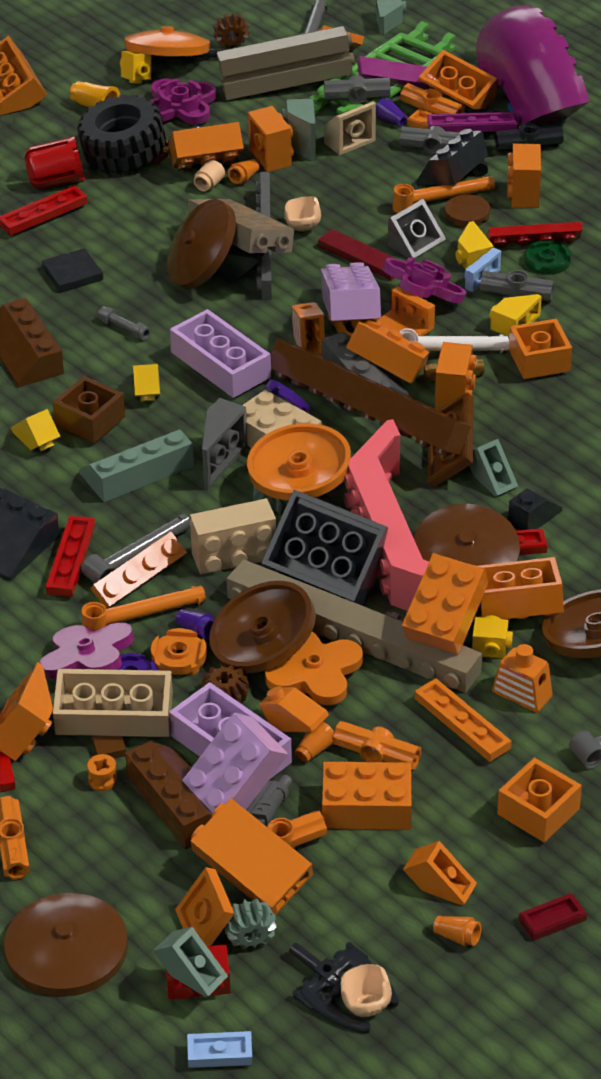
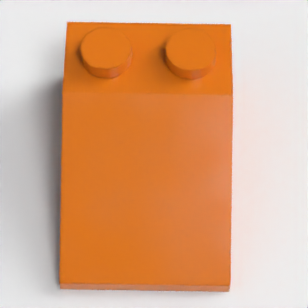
M37 662L7 699L0 714V751L15 761L22 753L27 755L36 743L34 738L38 734L43 736L52 723L49 717L53 706L43 665Z

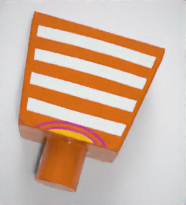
M314 302L293 305L292 323L296 344L322 356V339L325 338L324 314ZM307 337H312L313 340L309 342Z
M519 645L513 648L500 662L492 692L538 713L552 698L549 664L547 661L534 656L533 648L530 645Z

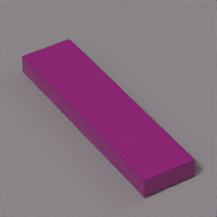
M359 56L357 60L359 75L364 79L390 78V83L406 85L409 83L420 88L435 89L419 80V76L427 68L426 66Z
M514 112L427 115L428 129L432 126H439L446 132H461L465 129L482 132L517 129Z

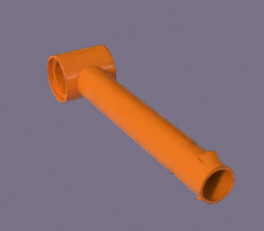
M492 176L457 182L454 185H439L414 190L408 184H398L394 187L392 209L394 212L399 213L422 199L428 202L458 195L490 191L495 188V181Z
M192 586V588L108 609L99 602H90L82 607V626L87 627L91 631H96L113 623L124 622L192 604H200L206 600L205 591L202 586Z

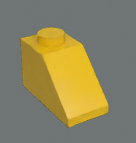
M474 221L468 223L458 240L456 259L465 269L494 248Z
M535 294L504 298L497 305L493 306L490 311V329L509 337L510 326L533 323L541 315L542 296Z
M158 364L133 366L135 398H140L141 402L155 401V397L160 396Z
M48 409L10 427L12 432L30 450L38 447L40 451L54 446L53 440L60 437Z

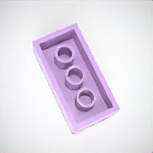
M208 309L170 328L171 352L232 398L271 378V354Z
M210 682L169 711L170 736L199 757L232 714L237 713L253 717L289 754L272 777L292 763L291 738Z

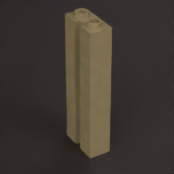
M344 26L217 52L226 100L353 74L352 66L355 65L353 52L349 53V46H352L351 34L346 33Z
M188 199L187 216L201 203L211 199ZM219 199L231 206L235 213L236 229L232 245L248 253H267V249L275 253L292 252L294 228L231 199Z

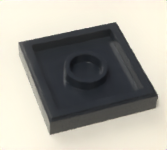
M85 248L42 260V268L59 292L103 280V272Z

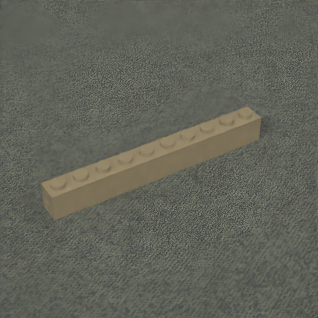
M243 559L227 577L228 599H232L254 585L268 581L295 583L307 592L314 604L316 619L312 632L333 641H354L360 645L363 653L427 679L434 680L436 678L442 684L452 689L466 693L481 674V652L462 645L459 654L456 655L406 638L402 628V621Z

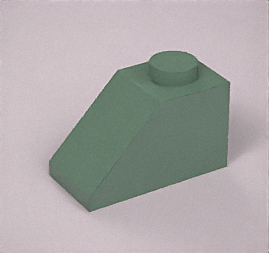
M376 0V17L380 35L386 34L403 22V14H406V1Z
M498 439L473 449V464L469 465L472 474L494 496L518 487Z
M193 927L172 931L153 950L172 977L204 997L209 996L228 977Z

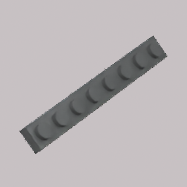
M260 172V181H256V211L270 217L269 172ZM269 249L257 263V290H262V300H272L271 250Z

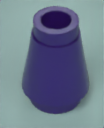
M383 98L376 104L378 118L399 127L406 123L407 116L390 99L386 100Z
M180 610L177 613V625L196 632L197 637L201 640L210 639L211 627L215 620L210 614Z

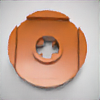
M177 628L166 631V636L160 639L157 636L151 645L152 661L155 662L158 671H171V675H196L207 656L204 639L201 640L197 637L196 632L189 629ZM176 650H182L183 653H176Z

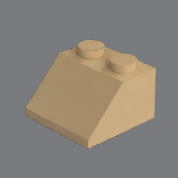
M370 102L340 114L324 124V144L338 155H342L376 140V103Z

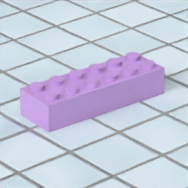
M351 263L350 267L340 268V264H328L326 268L321 269L322 298L331 321L381 318L380 288L368 266H364V263Z

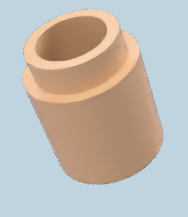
M209 160L195 174L194 185L196 188L203 192L212 190L225 176L222 164L215 160Z

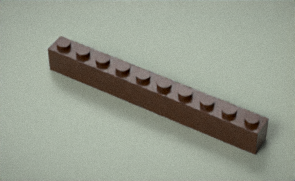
M277 339L271 354V369L276 370L274 375L287 380L290 377L292 378L291 383L303 388L307 385L309 386L308 391L322 396L324 393L327 395L326 400L340 404V402H343V408L356 413L360 410L362 411V417L372 421L378 419L381 426L387 420L393 419L400 435L407 438L414 436L416 437V443L426 447L433 445L435 446L434 451L445 456H448L450 452L460 455L470 431V425L294 343Z

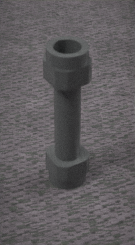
M103 306L98 312L97 317L102 323L107 325L113 323L132 332V337L138 340L145 341L150 336L151 329L146 324L141 322L135 324L116 315V310L110 307Z

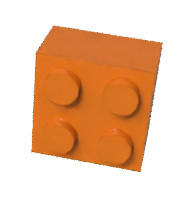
M273 106L248 112L249 150L263 168L270 172L292 166L291 156L294 155V151L291 145V138L293 137L291 125L285 122L282 114L278 113Z
M513 144V153H508L507 198L511 199L512 208H539L541 182L540 144Z
M557 319L510 326L509 351L523 379L571 371L572 346Z
M443 342L436 369V410L439 411L467 392L472 396L473 391L470 389H475L476 375H473L472 370H475L477 355H472L473 345Z
M534 757L499 789L497 814L545 843L580 809L582 785Z

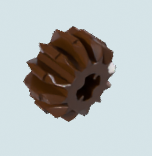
M235 12L231 16L225 13L224 18L218 17V23H215L213 26V34L220 46L226 45L229 49L231 45L237 48L238 43L245 44V38L249 37V26L242 15L237 16Z
M221 664L219 669L210 667L209 673L203 674L201 688L210 682L239 703L246 701L249 683L242 669L235 670L233 664L228 668H224Z

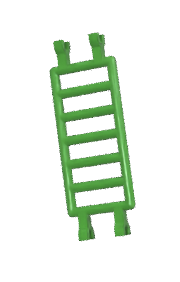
M422 21L408 35L404 33L397 34L365 57L405 63L384 54L387 51H391L428 67L442 50L448 52L455 50V46L451 45L455 35L448 32L441 42L435 46L423 42L428 39V34H425L424 31L429 28V24ZM404 42L436 57L429 59L398 44ZM357 62L352 66L353 74L332 78L331 80H346L351 76L359 75ZM324 84L317 89L319 95L314 94L310 97V99H313V103H315L314 114L316 115L331 101L345 106L337 109L338 114H343L363 106V104L353 103L350 100L325 101ZM395 84L392 87L390 86V98L402 91L405 85ZM383 98L366 99V100L369 101V103H370V102H375V103L377 104V103H378L381 99H383Z

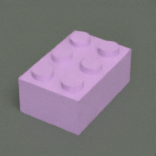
M233 713L182 781L212 813L221 803L225 804L230 798L246 810L289 754L253 717Z

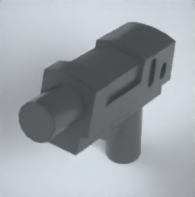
M283 775L279 781H268L246 809L266 827L275 816L276 810L282 801H285L288 797V787L292 783L291 777Z

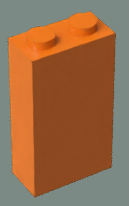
M230 798L225 804L221 803L212 813V818L205 826L202 824L193 832L191 836L192 850L252 901L257 898L260 903L267 902L276 916L312 877V863Z

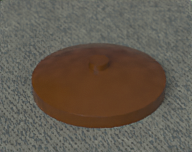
M219 199L207 200L197 206L185 218L173 238L167 258V272L173 283L185 289H192L206 282L217 271L229 252L235 234L236 217L231 206Z
M455 504L438 509L421 522L414 535V540L422 559L430 561L433 553L474 566L519 561L520 543L517 532L512 524L500 513L481 505Z
M268 581L254 585L233 597L218 613L210 631L211 649L218 661L226 668L233 664L235 670L242 669L243 673H256L271 669L292 657L308 640L316 619L314 604L307 592L292 582Z
M601 589L573 596L564 601V612L545 617L542 631L545 643L552 651L573 658L601 656Z
M79 893L50 895L29 904L13 918L4 939L6 962L16 980L34 992L56 997L76 996L104 985L120 970L128 949L127 931L119 913L106 902L96 897Z

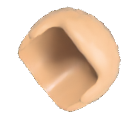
M310 196L289 200L285 204L284 213L288 226L300 232L315 228L321 219L318 199Z
M374 964L359 965L349 969L341 977L342 1000L350 1012L356 1016H374L385 1009L390 1003L392 991L387 973L383 967Z

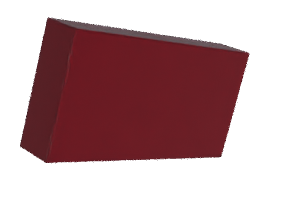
M569 893L520 912L518 920L530 938L535 941L587 921V913L573 893Z

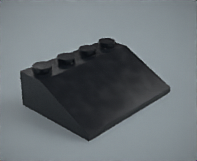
M0 487V577L12 581L60 537L57 512Z
M293 490L262 564L272 570L365 607L376 581L388 527Z

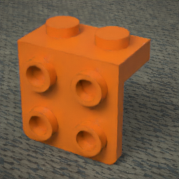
M397 286L392 290V310L379 318L378 321L381 323V326L389 330L394 329L400 332L402 329L409 328L414 330L418 336H424L434 329L435 305Z

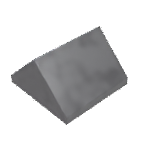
M424 199L388 219V246L407 258L417 257L446 240Z

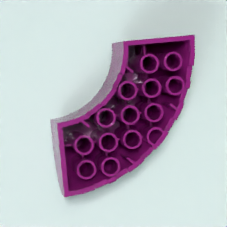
M531 5L507 8L491 17L482 27L476 43L477 68L498 78L497 84L506 93L513 107L519 127L525 123L541 124L568 118L590 102L582 75L577 76L576 60L574 57L569 56L567 52L569 45L563 35L557 34V26L549 17L543 16L542 10L537 7L531 8Z

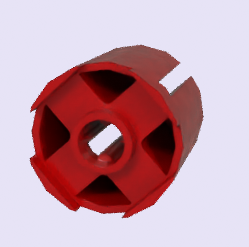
M75 137L32 146L26 150L24 156L25 166L30 184L35 189L45 190L85 180Z

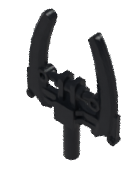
M295 942L290 947L289 952L314 971V978L310 982L308 979L303 981V988L300 991L294 990L293 998L297 999L308 1009H313L324 1018L338 1025L369 1033L370 1023L353 1017L332 1005V999L339 995L341 996V977L344 975L342 971L349 965L354 968L359 965L373 964L368 959V956L351 942H347L346 949L337 951L333 956L335 958L333 961H330L328 958L320 961ZM390 983L392 995L389 1005L397 1007L399 1005V998ZM323 988H331L330 993L319 994Z

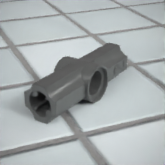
M354 75L348 80L324 81L325 101L350 100L358 104L366 99L390 98V78L364 79L360 75Z
M402 126L400 145L402 147L424 149L426 153L436 155L438 150L448 145V142L455 139L459 133L446 132L439 126H432L429 129Z
M514 270L508 274L483 271L480 290L481 292L506 295L507 298L538 294L542 296V301L551 302L554 281L528 277L527 273L520 270Z

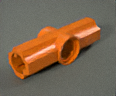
M407 83L400 93V100L404 103L432 114H462L465 111L464 106L442 97V92L437 89L424 90Z
M340 721L333 735L334 745L360 753V756L366 762L411 763V770H415L421 756V747L395 739L389 730L379 726L368 730Z
M11 796L0 797V851L5 877L18 880L23 879L26 874L30 873L24 825L22 823L19 800Z
M314 811L293 820L276 818L267 827L294 850L298 845L328 834L320 811Z

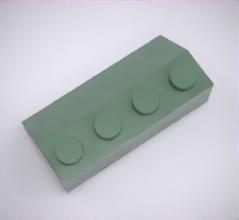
M179 429L92 463L80 469V475L101 500L106 502L194 467L193 443Z

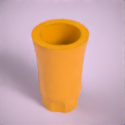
M77 81L70 88V99L88 108L94 107L101 100L105 101L109 97L115 98L120 95L117 87L96 85L88 82Z

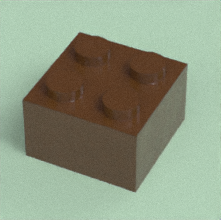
M83 376L53 401L55 426L95 443L125 418L124 394Z

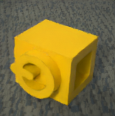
M122 51L120 59L121 77L129 79L130 83L135 84L142 83V80L151 79V55L133 51Z
M493 615L483 618L475 617L472 649L481 652L482 657L503 659L506 655V648H512L513 632L508 631V620L500 619Z

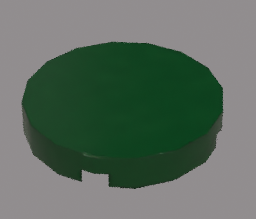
M550 240L532 243L529 249L525 250L524 261L525 265L536 273L544 275L558 274L569 268L571 252L561 243L559 246Z

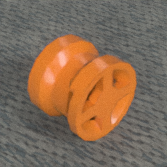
M106 754L93 756L87 763L89 785L98 791L112 789L117 783L116 761L113 757Z

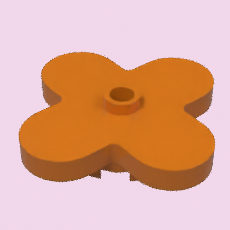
M311 632L305 644L292 657L265 671L266 685L270 690L277 686L295 687L303 693H308L319 704H337L344 700L347 695V680L344 675L358 670L362 665V648L351 640H337L323 644L318 636Z

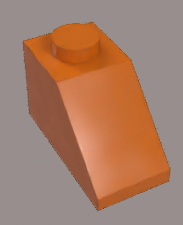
M274 687L267 692V697L259 703L269 724L281 732H312L329 716L326 709L295 687Z
M440 841L415 849L403 869L422 891L459 905L466 903L477 884Z

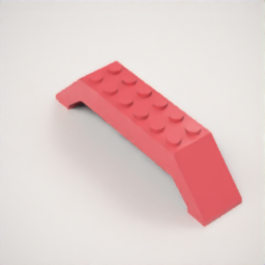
M392 419L387 420L350 459L348 464L349 473L345 474L344 479L347 493H344V502L346 508H350L352 513L388 527L377 577L380 578L381 592L383 595H387L390 604L408 611L429 561L422 559L389 484L394 475H400V433Z

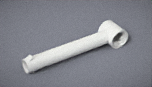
M409 328L400 331L403 338L410 342L416 341L422 344L427 351H441L443 342L473 345L472 351L490 350L502 353L509 349V338L502 334L491 337L418 336L414 330Z

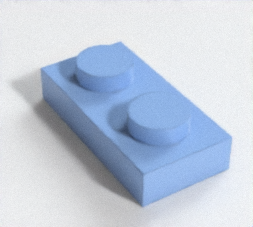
M492 248L466 269L464 275L466 290L474 292L480 287L483 271H500V250Z
M251 1031L187 1034L188 1068L252 1065Z

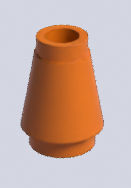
M254 159L234 163L228 170V177L234 184H245L259 170V164Z
M320 723L312 732L306 733L295 750L296 756L301 761L307 763L333 744L334 730L327 723Z
M437 916L433 931L435 934H439L464 947L469 945L475 946L480 939L481 923L475 921L474 917Z

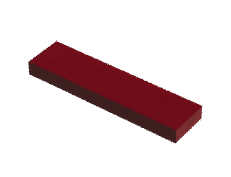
M334 229L318 239L319 247L353 263H364V266H368L370 271L389 280L395 278L382 269L386 258L394 257Z

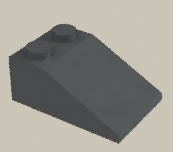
M219 398L213 406H210L205 415L202 455L204 488L208 490L248 446L246 407Z

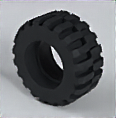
M119 95V97H109L105 101L97 102L94 107H89L86 113H83L77 126L78 136L86 161L94 168H99L103 172H129L134 168L136 170L142 168V165H148L153 161V158H157L160 155L166 141L159 108L151 100L142 96L139 98L137 95Z

